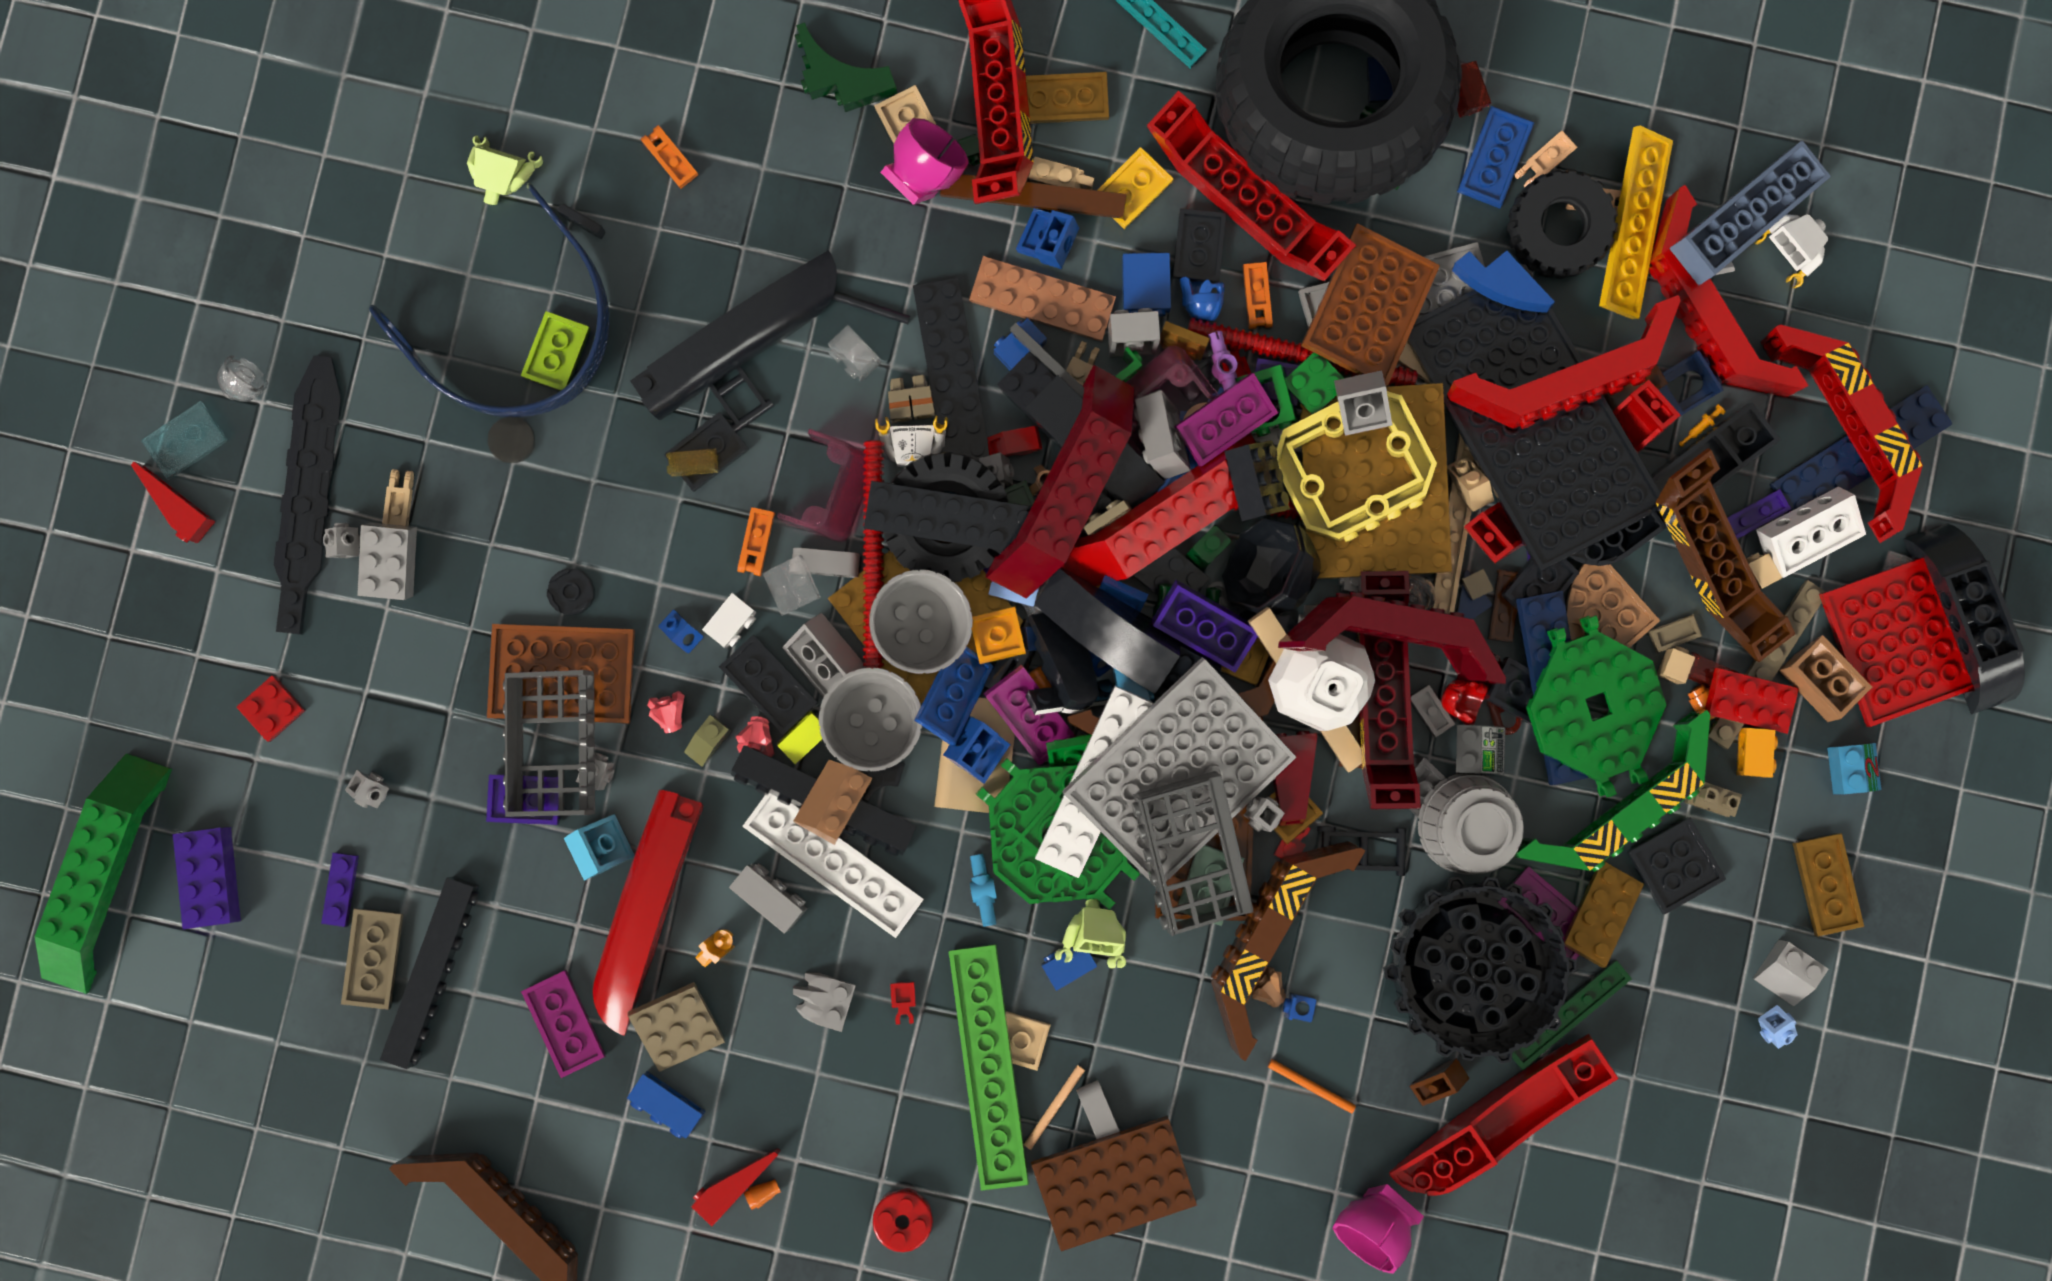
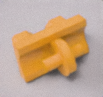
M727 929L716 931L698 946L702 951L695 958L704 967L708 966L712 961L716 964L735 947L733 945L734 935Z

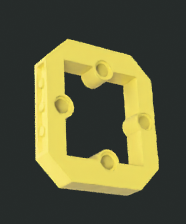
M1387 391L1392 426H1388L1391 434L1387 438L1386 447L1391 456L1398 458L1404 456L1415 479L1383 496L1372 495L1367 499L1365 505L1331 522L1319 500L1325 490L1323 480L1314 474L1306 475L1293 449L1323 434L1336 438L1344 433L1338 402L1283 429L1276 449L1277 461L1283 473V484L1308 532L1337 541L1344 539L1345 542H1348L1359 536L1357 532L1365 528L1367 531L1373 530L1380 526L1379 521L1388 518L1390 521L1402 514L1401 510L1410 507L1412 510L1423 504L1422 500L1426 498L1437 462L1402 395ZM1331 419H1337L1341 425L1333 430L1328 428L1327 423ZM1395 439H1402L1405 442V446L1398 450L1393 448L1392 442ZM1310 482L1317 483L1319 485L1318 491L1316 493L1307 492V484ZM1375 502H1380L1384 506V510L1381 513L1375 514L1370 510V506Z

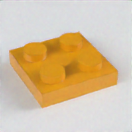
M1015 607L972 617L971 629L980 664L1026 654Z

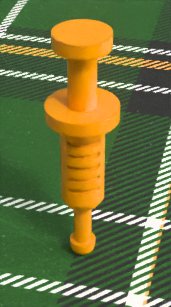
M1717 404L1715 406L1716 410L1709 416L1703 414V419L1689 431V435L1683 441H1680L1679 445L1683 447L1686 442L1691 438H1696L1708 426L1713 427L1715 425L1713 420L1720 413L1723 415L1726 413L1723 407Z

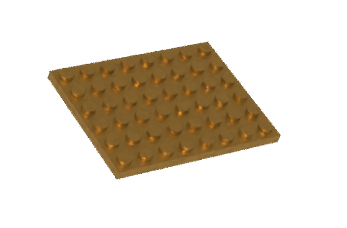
M1443 383L1386 387L1387 391L1402 395L1437 462L1426 498L1422 500L1423 504L1412 510L1410 507L1401 510L1402 514L1390 521L1388 518L1379 521L1380 526L1373 530L1367 531L1365 528L1357 532L1359 536L1348 542H1345L1344 539L1341 541L1333 540L1308 532L1306 529V533L1311 538L1321 562L1318 579L1360 577L1361 571H1409V575L1452 573ZM1337 396L1324 408L1338 402ZM1300 403V407L1303 408L1301 412V420L1311 416V414ZM1331 419L1327 423L1328 428L1333 430L1341 425L1337 419ZM1389 427L1346 436L1343 433L1336 438L1323 434L1302 445L1303 469L1306 475L1314 474L1323 480L1325 490L1319 500L1330 522L1365 505L1367 499L1372 495L1383 496L1415 479L1404 456L1398 458L1388 453L1386 443L1389 434H1391ZM1395 439L1392 442V446L1400 450L1404 448L1405 442L1402 439ZM1310 482L1306 486V491L1309 493H1316L1319 489V485L1315 482ZM1375 502L1370 506V510L1378 514L1384 510V506L1380 502Z

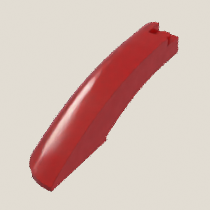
M658 790L623 887L593 984V1000L600 1018L608 1027L624 1036L630 1024L628 1011L635 1009L658 946L659 937L682 865L704 807L701 802L665 790Z
M1587 1034L1571 1045L1566 1043L1484 1096L1396 1165L1389 1172V1175L1397 1184L1412 1193L1418 1192L1427 1196H1437L1452 1192L1497 1165L1498 1161L1549 1122L1619 1078L1590 1034Z

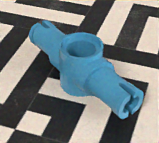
M984 855L970 856L973 872L970 889L973 903L979 906L983 927L996 925L993 903H995L997 896L994 880L990 878V874L987 875Z

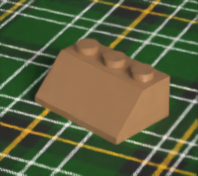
M1823 635L1797 652L1779 670L1794 687L1799 688L1800 694L1827 722L1842 719L1872 688Z
M828 760L793 822L835 845L870 785L872 778L857 769H853V767Z

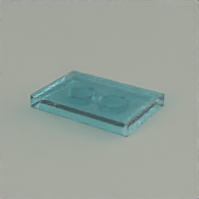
M198 402L141 441L165 478L170 480L228 440L204 403Z

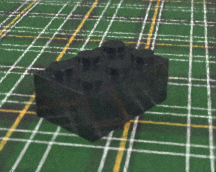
M1272 440L1224 451L1242 521L1290 509L1288 504L1289 497L1285 492L1283 484V473L1279 468L1277 450Z

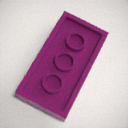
M1250 373L1174 427L1197 464L1203 466L1278 412L1255 374Z
M1020 665L983 694L1040 766L1048 760L1046 743L1057 739L1075 738L1076 736L1058 712L1034 715L1025 696L1028 690L1040 688L1025 668Z
M1526 866L1512 883L1521 886L1522 896L1528 898L1534 905L1543 902L1550 905L1553 909L1550 921L1554 926H1560L1564 934L1562 939H1564L1578 908L1529 866ZM1502 897L1501 901L1497 902L1503 908H1508L1519 916L1528 928L1544 941L1541 932L1535 933L1528 921L1505 903L1506 898ZM1564 946L1566 956L1576 960L1579 954Z
M567 970L521 991L560 1078L606 1057Z

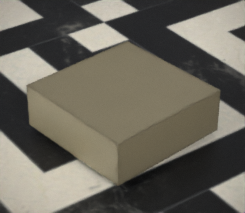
M1484 569L1461 580L1471 601L1494 590Z

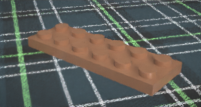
M983 256L969 301L1102 342L1116 296Z

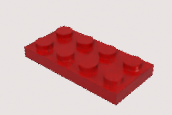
M1715 668L1705 710L1711 716L1788 734L1799 688Z

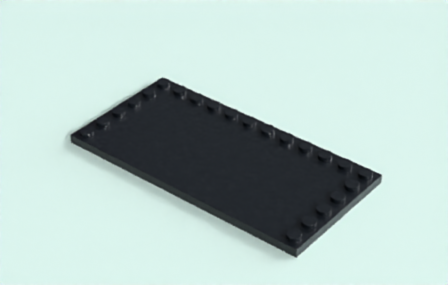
M1526 264L1521 265V266L1528 272V274L1534 279V277L1532 276L1531 272L1529 271L1527 265H1526ZM1472 290L1416 320L1407 341L1430 383H1443L1444 407L1481 472L1490 480L1493 493L1539 573L1659 511L1655 502L1661 492L1603 395H1601L1602 398L1595 402L1588 403L1584 401L1579 403V407L1566 412L1563 409L1558 411L1556 416L1548 420H1543V418L1537 419L1535 424L1521 429V426L1514 429L1449 400L1447 393L1453 381L1473 373H1477L1478 378L1507 389H1513L1583 362L1552 308L1548 312L1521 310L1491 300Z

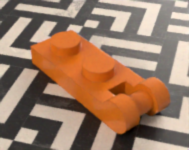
M659 125L653 128V132L650 135H644L640 139L680 189L698 176L697 171ZM661 139L662 143L655 147L654 143Z
M1267 262L1243 264L1248 329H1256L1258 326L1272 328L1273 320ZM1263 310L1264 317H1256L1255 311Z
M751 507L738 563V572H753L755 576L761 577L774 521V512ZM749 555L757 557L755 563L748 562Z

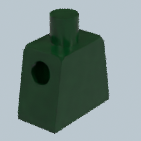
M1215 524L1191 548L1185 557L1203 572L1232 540Z

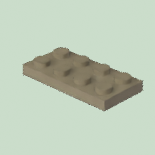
M358 908L353 910L341 1000L342 1005L391 1009L403 913Z

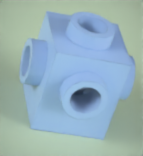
M1778 1005L1758 1018L1762 1030L1760 1031L1761 1036L1767 1043L1772 1042L1778 1049L1783 1045L1790 1044L1797 1036L1796 1021Z

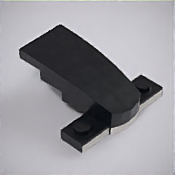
M1031 614L1028 622L1037 637L1034 646L1044 662L1041 670L1052 686L1028 690L1025 697L1034 715L1059 711L1075 714L1084 712L1093 706L1106 705L1114 687L1110 679L1096 680L1089 650L1072 638L1046 614Z

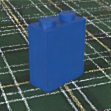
M1170 253L1123 254V310H1128L1129 313H1136L1139 309L1151 308L1152 311H1158L1159 317L1170 313Z

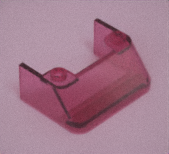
M1178 346L1167 347L1126 382L1134 387L1133 408L1136 407L1135 399L1151 394L1168 379L1177 387H1185L1194 380L1207 398L1214 399L1218 396V393L1188 354ZM1133 409L1132 434L1128 439V443L1138 455H1143L1145 446L1134 430L1138 425V421Z
M809 429L808 434L812 440L828 445V458L833 463L841 465L825 509L811 506L804 511L801 520L778 513L777 518L788 525L836 542H843L850 537L864 500L863 494L865 490H863V486H865L863 479L866 476L863 475V472L866 469L863 468V465L866 464V461L863 460V457L866 454L863 453V450L843 440Z

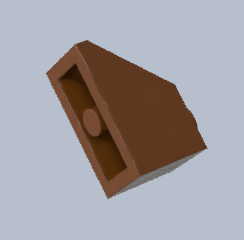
M1456 1058L1437 1066L1413 1082L1410 1088L1421 1105L1425 1106L1457 1093L1470 1078Z

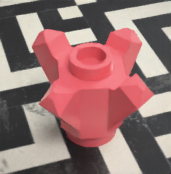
M680 691L673 693L672 698L670 696L660 699L656 697L650 698L647 706L651 709L649 716L664 729L665 733L675 732L683 727L681 722L683 720L682 709L685 695Z
M758 716L751 717L747 726L736 736L739 743L737 745L739 753L745 745L769 757L775 754L769 732L768 719Z

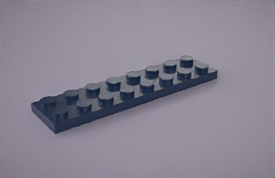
M1928 385L1889 408L1895 413L1896 421L1900 428L1907 433L1908 441L1913 449L1953 424ZM1846 435L1769 485L1774 492L1779 489L1781 490L1792 509L1787 512L1789 513L1836 487L1848 491L1871 477V474Z
M1563 591L1516 599L1533 696L1537 689L1536 684L1543 668H1546L1551 657L1549 654L1553 646L1547 631L1553 628H1564L1566 632L1565 642L1571 640ZM1544 754L1549 785H1558L1589 778L1587 775Z

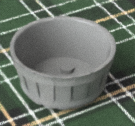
M911 570L893 577L878 592L871 606L869 616L870 634L879 653L893 666L915 674L934 673L950 666L966 649L972 633V612H970L971 608L966 596L963 595V591L957 584L951 582V579L930 570Z
M862 668L845 674L829 688L828 693L825 694L822 700L821 711H819V729L827 749L834 757H837V760L846 766L860 771H880L898 764L910 754L920 737L922 725L914 721L921 705L918 697L915 695L916 693L907 682H904L903 678L893 672L890 673L888 670L880 668Z
M1477 773L1452 775L1434 786V789H1431L1423 801L1424 803L1420 808L1418 816L1420 841L1431 860L1445 870L1465 875L1492 872L1506 865L1518 851L1524 832L1520 809L1507 790L1490 777L1481 776Z

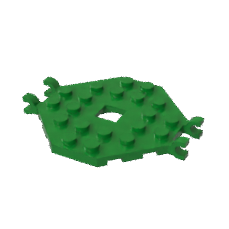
M1597 615L1592 617L1585 616L1579 619L1585 635L1565 642L1566 632L1564 628H1553L1547 631L1553 646L1549 654L1551 657L1546 668H1543L1536 684L1537 689L1533 698L1529 700L1526 709L1540 752L1595 780L1599 796L1606 795V797H1611L1617 794L1614 785L1608 779L1612 776L1628 770L1631 783L1638 782V784H1643L1649 781L1645 770L1641 768V763L1665 710L1666 701L1653 660L1599 632L1597 629L1599 627ZM1603 692L1609 707L1608 714L1592 720L1586 699Z
M1006 758L1001 766L1013 776L995 798L983 787L976 793L989 806L993 873L1029 904L1097 899L1110 910L1115 902L1103 892L1121 870L1133 881L1136 880L1140 873L1128 863L1127 858L1102 832H1100L1079 878L1035 859L1044 839L1042 834L1050 826L1064 796L1062 791L1069 785L1078 765L1019 769Z

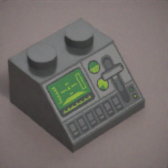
M1457 725L1456 773L1504 775L1505 727Z

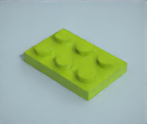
M545 311L521 377L558 391L564 389L571 382L591 328Z

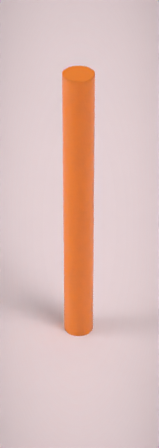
M1273 1059L1270 1060L1268 1068L1352 1114L1354 1112L1355 1104Z

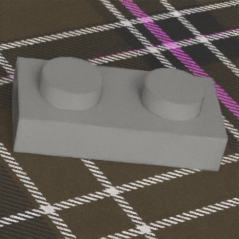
M1429 685L1411 696V704L1434 738L1455 725Z

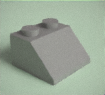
M1382 370L1334 381L1345 436L1392 426Z
M1778 940L1753 979L1790 1005L1795 1006L1817 988L1829 969L1792 943Z

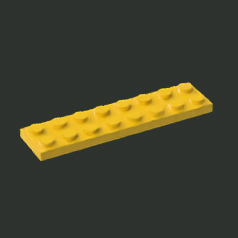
M1641 125L1633 127L1617 210L1618 216L1615 220V223H1618V230L1614 234L1613 239L1615 241L1609 251L1599 303L1600 307L1632 320L1640 318L1673 140Z

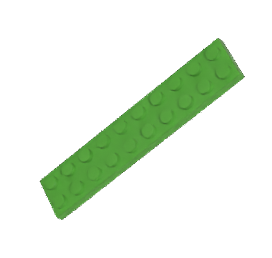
M997 944L950 950V966L981 1191L1028 1185L1029 1177Z

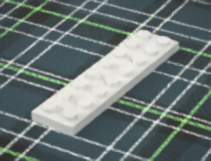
M1115 685L1070 783L1154 703ZM1064 795L1035 859L1079 878L1101 831Z
M770 793L765 795L743 827L896 938L924 898L841 838L833 845L794 823L793 820L799 812V807L791 803L789 806L785 805Z

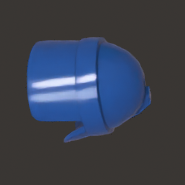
M1189 277L1180 278L1183 308L1186 309L1190 317H1194L1196 321L1202 319V322L1215 321L1224 304L1225 284L1223 282L1211 283L1209 280L1190 282ZM1216 288L1217 293H1212V289Z

